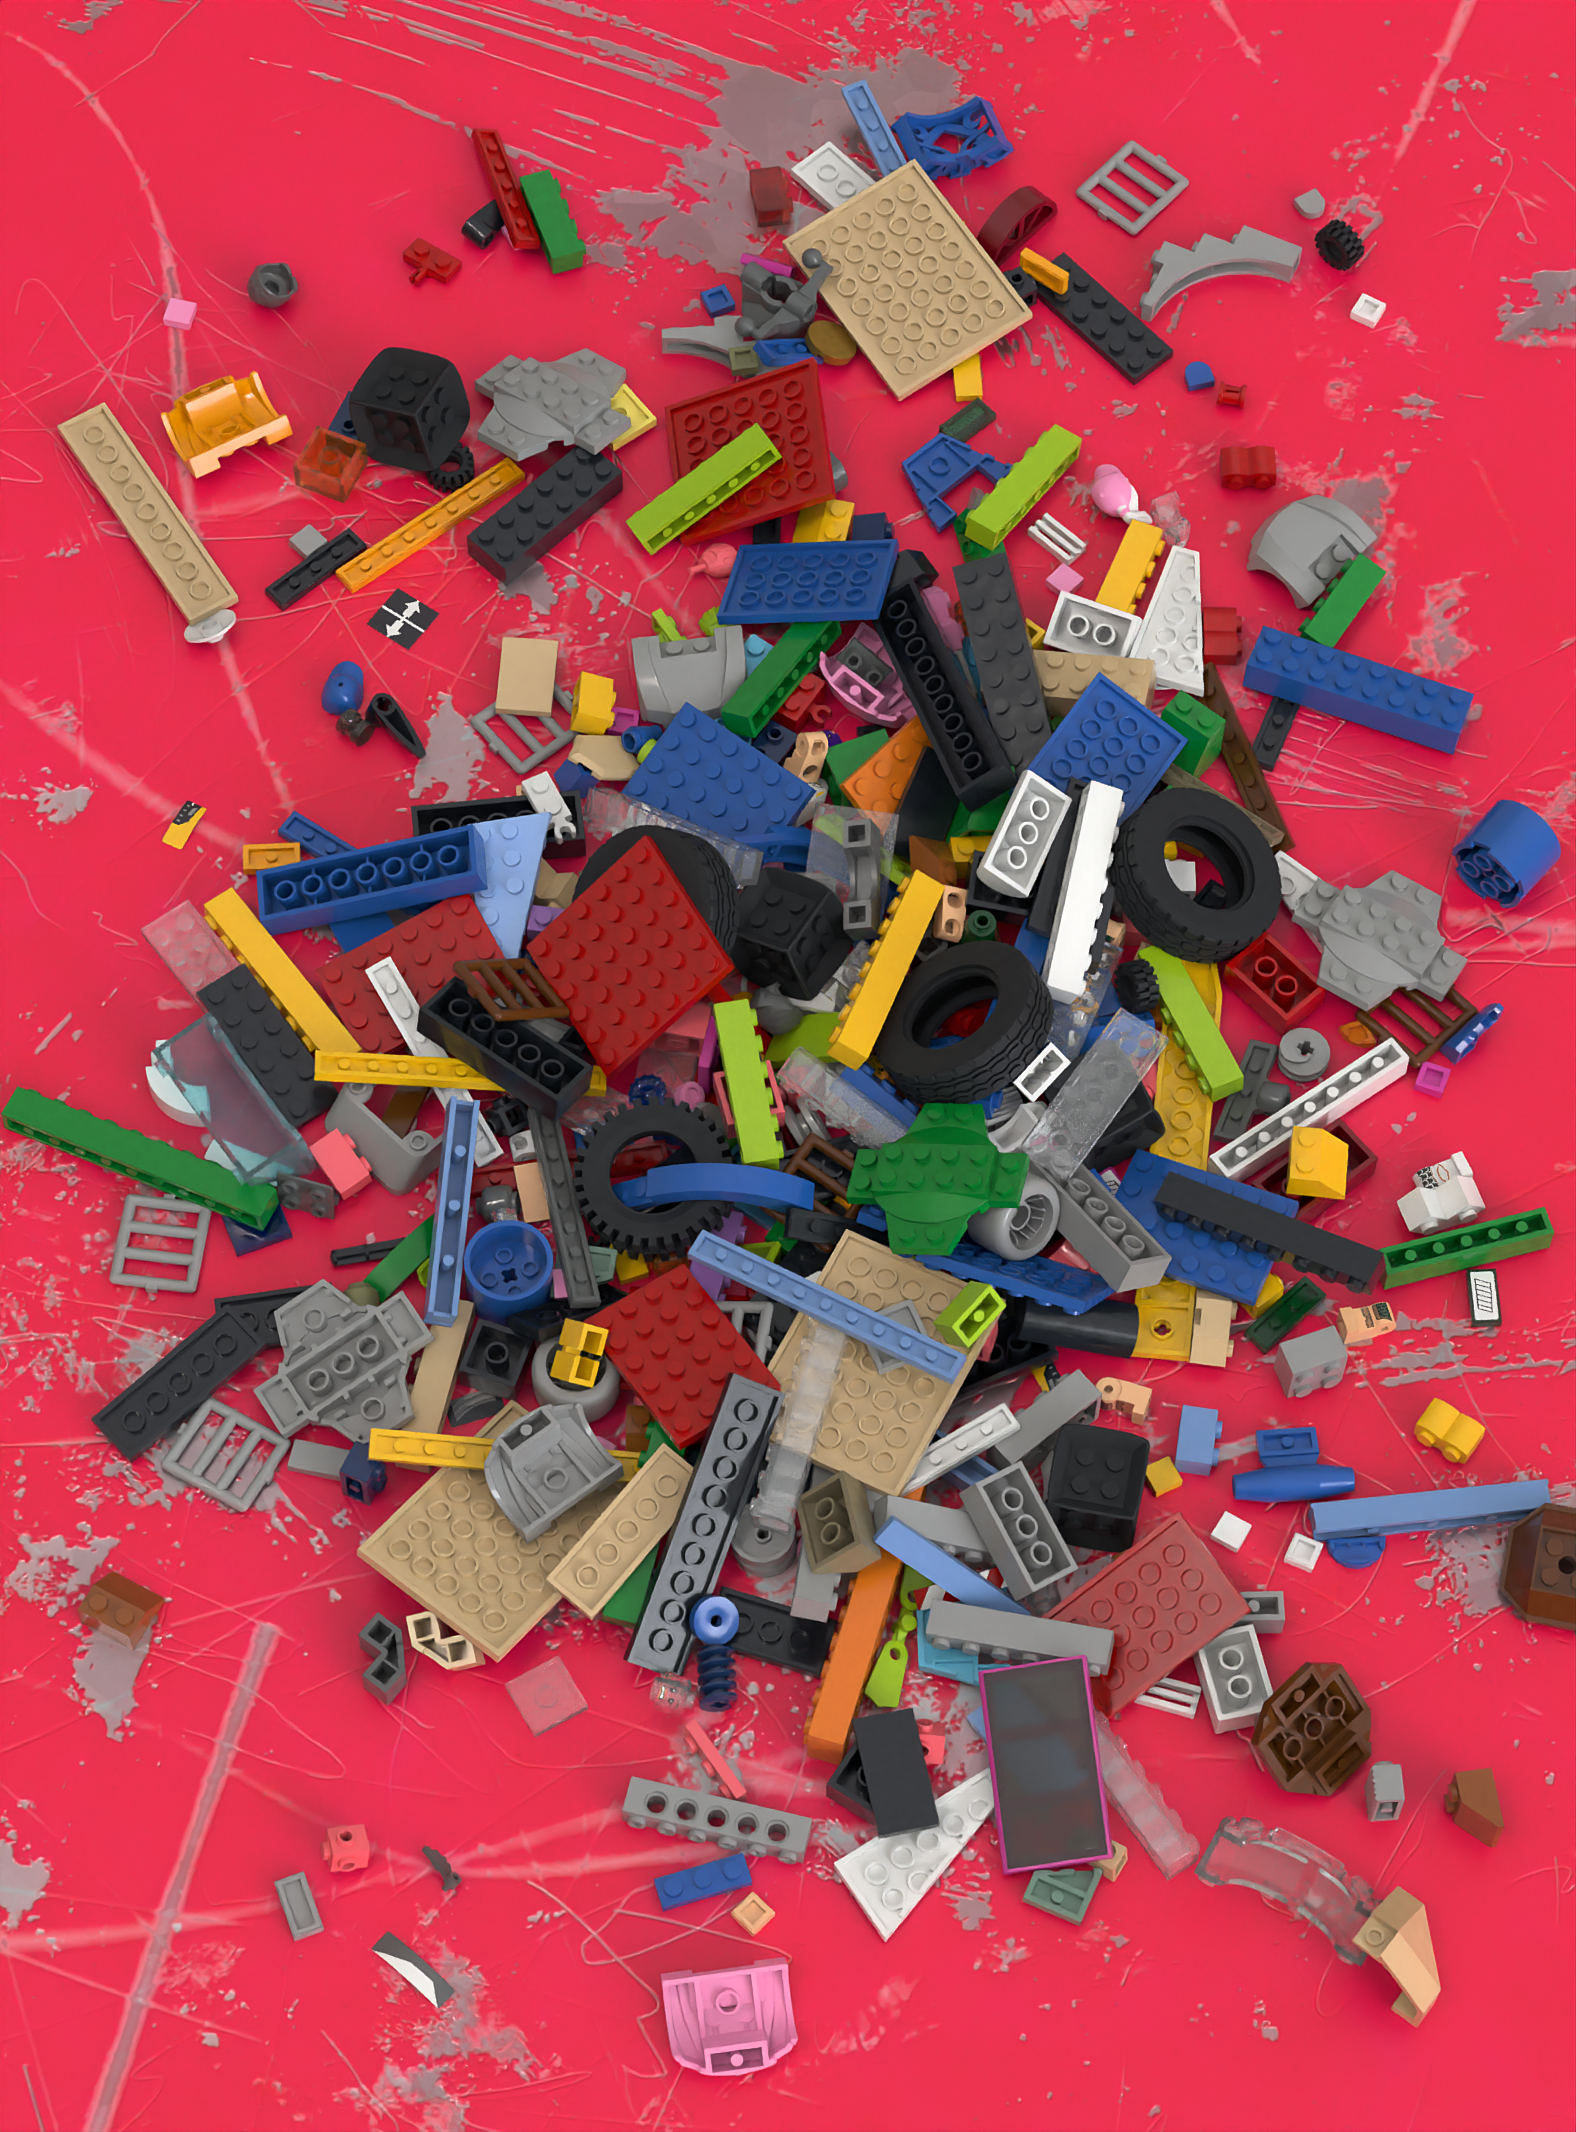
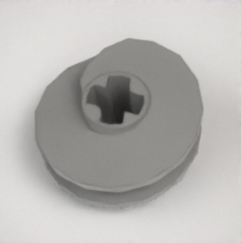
M1296 1028L1283 1036L1278 1050V1067L1283 1075L1293 1081L1310 1082L1319 1078L1326 1071L1330 1059V1047L1327 1040L1319 1032L1310 1028Z

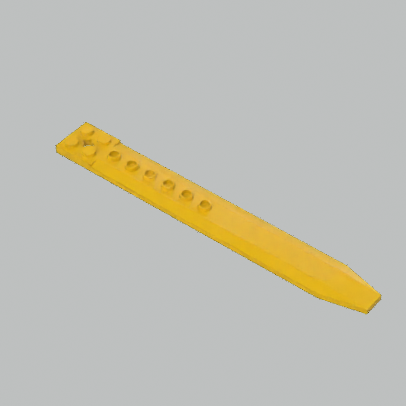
M1180 959L1219 1030L1222 989L1217 963H1196ZM1162 1020L1154 1109L1160 1114L1166 1131L1159 1140L1150 1146V1153L1207 1171L1213 1102H1211L1207 1093L1202 1094L1197 1083L1198 1076L1195 1070H1189L1185 1062L1184 1056L1186 1054L1183 1048L1176 1046L1170 1024L1165 1025ZM1162 1276L1158 1285L1136 1289L1135 1304L1139 1311V1330L1131 1357L1189 1362L1196 1293L1195 1286ZM1160 1325H1166V1330H1170V1332L1165 1335H1159L1154 1329H1159Z

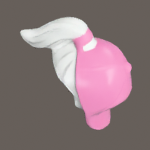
M1111 464L1098 466L1094 472L1095 483L1091 490L1093 501L1097 507L1108 516L1122 517L1124 522L1129 525L1132 519L1152 524V518L1145 511L1138 510V495L1121 471Z

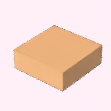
M754 1892L749 1894L731 1912V1917L752 1937L775 1916V1912Z

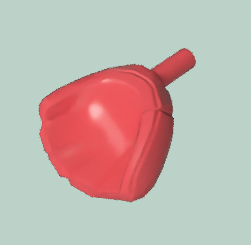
M714 543L704 551L699 559V565L688 568V573L694 574L703 571L713 577L730 576L738 552L734 547L726 543Z

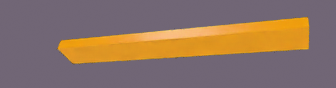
M509 457L505 458L335 571L336 577L352 594L525 480V473Z

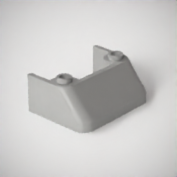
M345 1082L325 1118L326 1133L329 1134L336 1128L342 1135L347 1133L356 1145V1148L353 1149L358 1158L364 1156L373 1169L369 1172L373 1178L393 1195L401 1196L409 1193L440 1166L443 1133L434 1139L427 1132L416 1130L401 1139L364 1105L371 1098L373 1088L377 1084Z

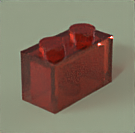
M781 166L749 170V187L757 227L789 224V213H793L792 197H787L786 192H789V183L787 176L782 175Z

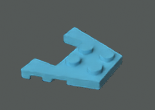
M1007 1587L1001 1588V1590L1007 1593ZM962 1601L954 1602L959 1604H965ZM917 1608L919 1670L979 1686L978 1672L1010 1667V1664L979 1665L978 1655L965 1654L961 1649L951 1647L948 1650L932 1647L931 1644L927 1643L926 1628L931 1608L918 1611ZM1011 1681L993 1684V1690L1004 1694H1011Z

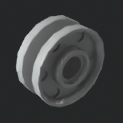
M804 1095L796 1099L800 1110L799 1113L796 1114L788 1104L784 1106L785 1122L799 1146L810 1133H815L825 1141L832 1139L819 1114Z

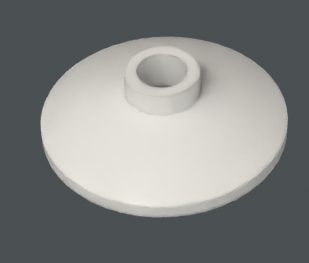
M221 609L193 626L189 625L184 632V637L190 643L218 642L224 637L223 634L234 625L236 615L232 610Z

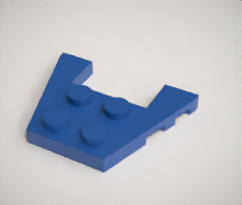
M940 432L903 461L901 469L938 533H941L957 518V513L942 501L941 498L977 470L996 485L1001 477L1005 478L1009 474L1012 464L1006 463L1005 465L995 460L994 456L988 453L984 455L972 450L970 445Z

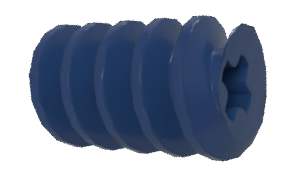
M722 1644L702 1645L697 1648L699 1652L697 1654V1662L699 1663L697 1673L700 1675L698 1677V1685L700 1686L699 1697L701 1698L699 1708L708 1712L726 1711L731 1708L729 1702L737 1700L736 1693L728 1692L737 1688L736 1682L728 1680L736 1676V1671L727 1669L735 1665V1659L726 1657L734 1654L735 1650L731 1646Z

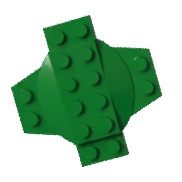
M926 1103L904 1137L894 1143H883L881 1150L858 1149L846 1199L849 1204L877 1205L882 1212H885L889 1244L893 1254L950 1256L967 1230V1221L971 1215L976 1212L982 1215L989 1208H1019L1030 1158L1028 1153L998 1151L997 1146L989 1140L985 1110L982 1104Z

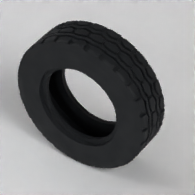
M1180 787L1167 789L1149 798L1119 826L1118 837L1111 846V852L1114 853L1109 870L1111 885L1115 887L1114 893L1118 903H1120L1127 918L1133 923L1132 925L1148 941L1161 948L1162 951L1189 962L1210 964L1212 962L1226 961L1239 954L1259 938L1275 920L1282 895L1281 875L1279 874L1276 857H1274L1273 850L1256 824L1243 811L1236 808L1235 805L1226 799L1196 788ZM1176 841L1188 844L1202 852L1214 864L1225 885V909L1206 908L1195 903L1180 891L1170 877L1165 864V842Z
M651 824L638 825L615 834L605 844H602L588 860L581 876L578 878L571 904L643 836L652 837L727 956H730L737 936V927L739 926L740 906L736 890L737 886L724 857H721L720 852L712 844H708V841L697 835Z
M986 940L963 943V945L951 947L932 956L904 977L875 1041V1054L893 1082L911 1101L920 1105H925L926 1103L969 1104L987 1097L1007 1085L1034 1060L1047 1040V1035H1049L1054 1014L1053 999L1048 987L1028 958L1016 947L999 941ZM998 999L992 1015L972 1035L945 1048L929 1049L930 1041L935 1032L954 1013L981 1000Z

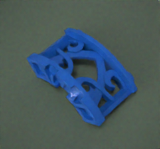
M979 96L974 97L956 109L941 114L917 115L907 112L890 126L891 131L898 135L909 161L915 158L931 180H937L938 176L948 175L950 179L970 175V170L982 165L988 168L1014 151L1011 142L1007 140L1000 126L992 104ZM985 115L988 122L978 130L981 117ZM990 128L994 134L993 137L986 134ZM944 133L966 138L960 148V152L951 154L944 148L934 146V143Z

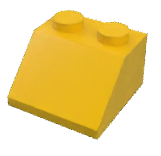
M832 499L800 510L792 543L849 541L853 526L855 503Z
M1293 1126L1289 1144L1286 1194L1345 1199L1348 1144L1321 1128Z

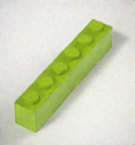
M755 423L729 444L723 446L708 460L702 462L688 475L679 479L676 484L664 493L658 495L644 508L635 512L625 522L649 554L652 555L782 458V456L761 427Z
M1057 424L1048 432L1044 431L1039 437L1037 444L1027 449L1023 459L1019 463L1015 462L1012 465L1009 474L1005 478L1001 477L998 480L992 493L984 495L980 506L968 513L965 519L967 524L965 536L993 551L1078 458L1082 438Z
M1155 945L1138 951V959H1145V961L1150 963L1149 967L1153 966L1154 968L1153 975H1157L1158 980H1156V984H1159L1160 987L1157 990L1160 998L1157 1000L1161 1008L1159 1010L1161 1018L1165 1025L1170 1024L1176 1046L1183 1048L1186 1054L1184 1056L1185 1062L1189 1070H1195L1198 1076L1197 1083L1202 1094L1207 1093L1211 1102H1215L1243 1090L1244 1075L1179 957H1174Z
M748 999L713 1004L714 1023L742 1165L778 1170L779 1159L784 1158L782 1141H776L775 1132L779 1131L776 1114H771L769 1105H773V1095L771 1087H765L764 1079L768 1078L766 1061L760 1062L759 1052H763L761 1035H755L753 1027L758 1026L755 1008L750 1009Z

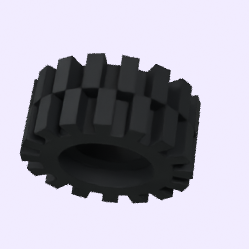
M1339 219L1330 221L1316 234L1315 241L1317 243L1315 245L1316 248L1320 249L1319 254L1325 256L1324 260L1331 262L1330 266L1333 268L1336 266L1337 270L1341 271L1343 269V271H1346L1362 258L1365 248L1361 245L1363 243L1362 239L1357 238L1359 234L1356 231H1352L1353 227L1350 225L1346 226V222H1340Z
M458 442L443 462L458 463L460 465L458 470L445 472L438 467L434 471H426V478H428L430 485H434V489L438 491L441 487L443 493H447V489H451V493H454L456 488L460 489L464 484L466 485L471 479H474L472 452L469 453L467 446L463 448L462 443Z
M1145 959L1121 963L1117 966L1118 970H1115L1117 978H1114V983L1117 984L1115 991L1119 993L1118 1000L1123 1002V1009H1126V1012L1131 1014L1154 1009L1158 1005L1157 999L1160 998V994L1157 992L1160 989L1159 984H1156V980H1158L1157 975H1153L1154 968L1153 966L1149 967L1150 963L1145 961Z

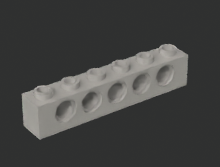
M631 1776L622 1810L623 1821H626L628 1825L634 1828L643 1829L645 1826L656 1828L659 1833L673 1836L677 1833L685 1835L689 1840L698 1843H704L707 1840L715 1842L719 1847L728 1850H734L735 1848L748 1850L749 1854L757 1857H765L766 1855L778 1857L779 1861L787 1864L804 1862L812 1830V1818ZM653 1804H660L664 1807V1810L659 1813H653L648 1808ZM683 1811H690L695 1816L690 1820H683L678 1815ZM713 1818H720L725 1823L720 1827H713L708 1822ZM743 1825H750L755 1830L751 1834H743L738 1829ZM773 1832H780L785 1838L781 1841H773L769 1838V1835Z

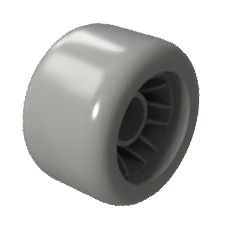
M1027 1171L1019 1208H989L982 1215L976 1212L967 1221V1232L975 1243L1002 1258L1011 1261L1026 1260L1045 1247L1056 1229L1060 1214L1058 1194L1048 1181Z
M561 1335L544 1340L537 1348L532 1361L533 1392L540 1407L548 1404L558 1406L579 1403L583 1406L588 1423L606 1415L619 1398L621 1375L605 1354L602 1353V1356L585 1351L580 1352L581 1357L600 1362L594 1386L591 1388L550 1376L556 1351H562L563 1345L559 1344Z

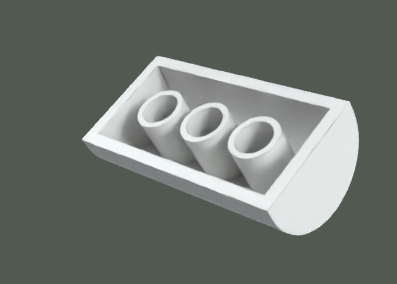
M1023 771L976 871L979 879L992 889L1005 895L1018 898L1028 897L1072 799L1032 771Z

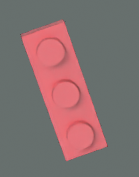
M694 1719L686 1724L683 1741L692 1754L696 1752L702 1760L700 1764L705 1774L709 1778L714 1777L720 1785L717 1787L720 1795L723 1798L746 1803V1790L698 1722Z

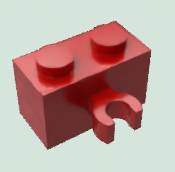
M810 672L805 675L801 683L773 715V721L797 735L801 733L810 719L815 727L823 729L824 720L819 718V716L832 717V709L822 705L826 699V681Z

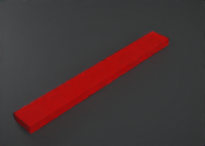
M666 1139L631 1144L624 1147L616 1155L612 1163L610 1179L647 1172L668 1157ZM577 1153L568 1154L573 1178H576L574 1162L579 1163ZM537 1159L473 1168L470 1200L481 1197L482 1190L487 1186L509 1185L514 1192H518L513 1166L537 1162ZM438 1173V1174H435V1175H436L437 1185H438V1176H439V1173Z

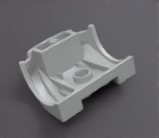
M1316 494L1284 505L1265 519L1250 542L1252 546L1248 556L1247 570H1265L1275 575L1287 586L1294 598L1295 606L1300 609L1309 606L1326 589L1325 586L1340 571L1349 558L1352 559L1354 556L1362 553L1377 536L1351 509L1333 499Z
M741 625L714 628L715 636L660 643L659 635L631 639L640 713L643 721L646 722L648 720L662 724L666 730L686 701L713 720L722 717L720 710L748 678Z
M579 1403L558 1406L548 1404L518 1418L496 1438L484 1462L485 1477L492 1495L503 1514L527 1544L551 1528L552 1520L596 1489L602 1492L624 1476L623 1465L599 1442L587 1422L583 1406Z

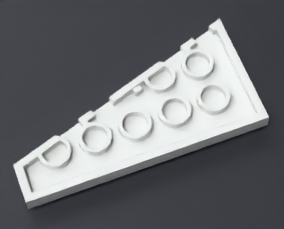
M1173 545L1129 658L1154 660L1157 677L1156 684L1203 697L1199 552Z
M989 1767L935 1800L940 1827L878 1839L877 1836L834 1863V1869L884 1942L889 1939L995 1809Z

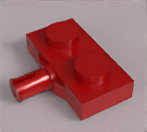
M419 237L403 252V260L416 269L409 277V281L416 286L425 276L435 278L447 284L461 269L460 260Z

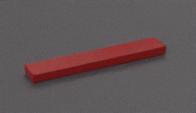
M473 129L471 133L473 143L514 249H538L541 241L498 130Z

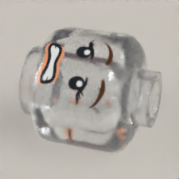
M665 1672L660 1678L655 1677L649 1700L653 1701V1707L657 1711L681 1716L686 1708L692 1709L696 1692L691 1690L692 1682L690 1679Z

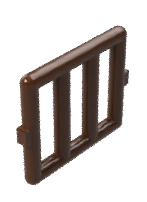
M527 958L456 961L453 964V969L467 985V992L472 998L478 999L495 1021L565 1018L570 1013L568 1007L552 989L553 987L542 977ZM522 969L552 1007H544L515 970ZM500 970L530 1008H522L493 971ZM478 971L508 1009L501 1010L471 972Z
M1453 984L1445 997L1463 1011L1453 1021L1418 990L1406 991L1405 987H1398L1393 990L1392 995L1399 989L1445 1029L1436 1037H1433L1394 1004L1389 997L1368 1011L1359 1008L1355 1013V1018L1379 1038V1044L1392 1037L1409 1056L1408 1063L1412 1067L1418 1068L1478 1013V1009L1454 989L1455 984ZM1380 1006L1426 1046L1415 1054L1372 1018L1370 1014Z
M810 1133L781 1172L794 1175L797 1169H799L847 1201L846 1194L848 1188L805 1160V1158L815 1147L852 1172L855 1163L853 1159L854 1154L846 1149L840 1151L815 1133ZM814 1199L813 1212L840 1216ZM851 1204L843 1217L856 1219L859 1211L865 1204ZM759 1206L763 1212L785 1226L786 1214ZM810 1242L827 1254L832 1253L835 1249V1246Z

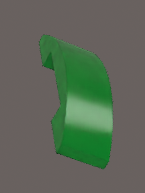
M434 1214L400 1242L362 1281L369 1283L371 1287L379 1292L380 1304L393 1295L403 1285V1282L430 1257Z

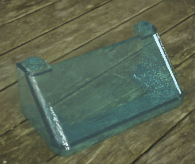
M210 1011L152 1051L157 1058V1061L153 1064L163 1078L169 1075L235 1166L232 1173L241 1185L247 1183L249 1187L275 1182L277 1181V1171L298 1177L311 1174L320 1167L301 1134L294 1128L292 1123L289 1124L238 1055L230 1039L219 1027L218 1021Z

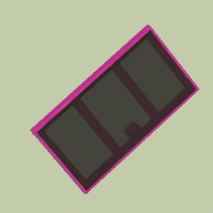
M1072 1656L978 1672L1003 1874L1011 1875L1114 1859L1087 1656Z

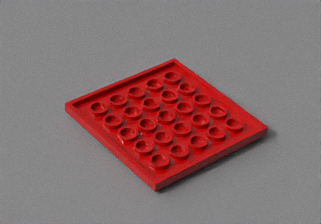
M813 357L665 406L674 484L755 423L761 427L782 456V458L680 533L681 542L685 547L836 498L818 365Z
M647 835L643 836L526 946L545 979L570 1011L569 1018L607 1078L611 1079L616 1077L735 968L652 837Z

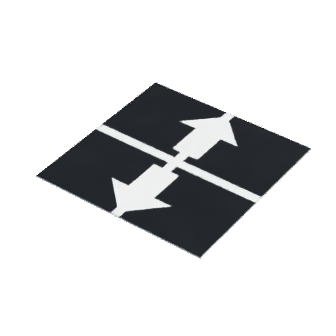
M397 588L369 620L367 625L409 650L439 613Z

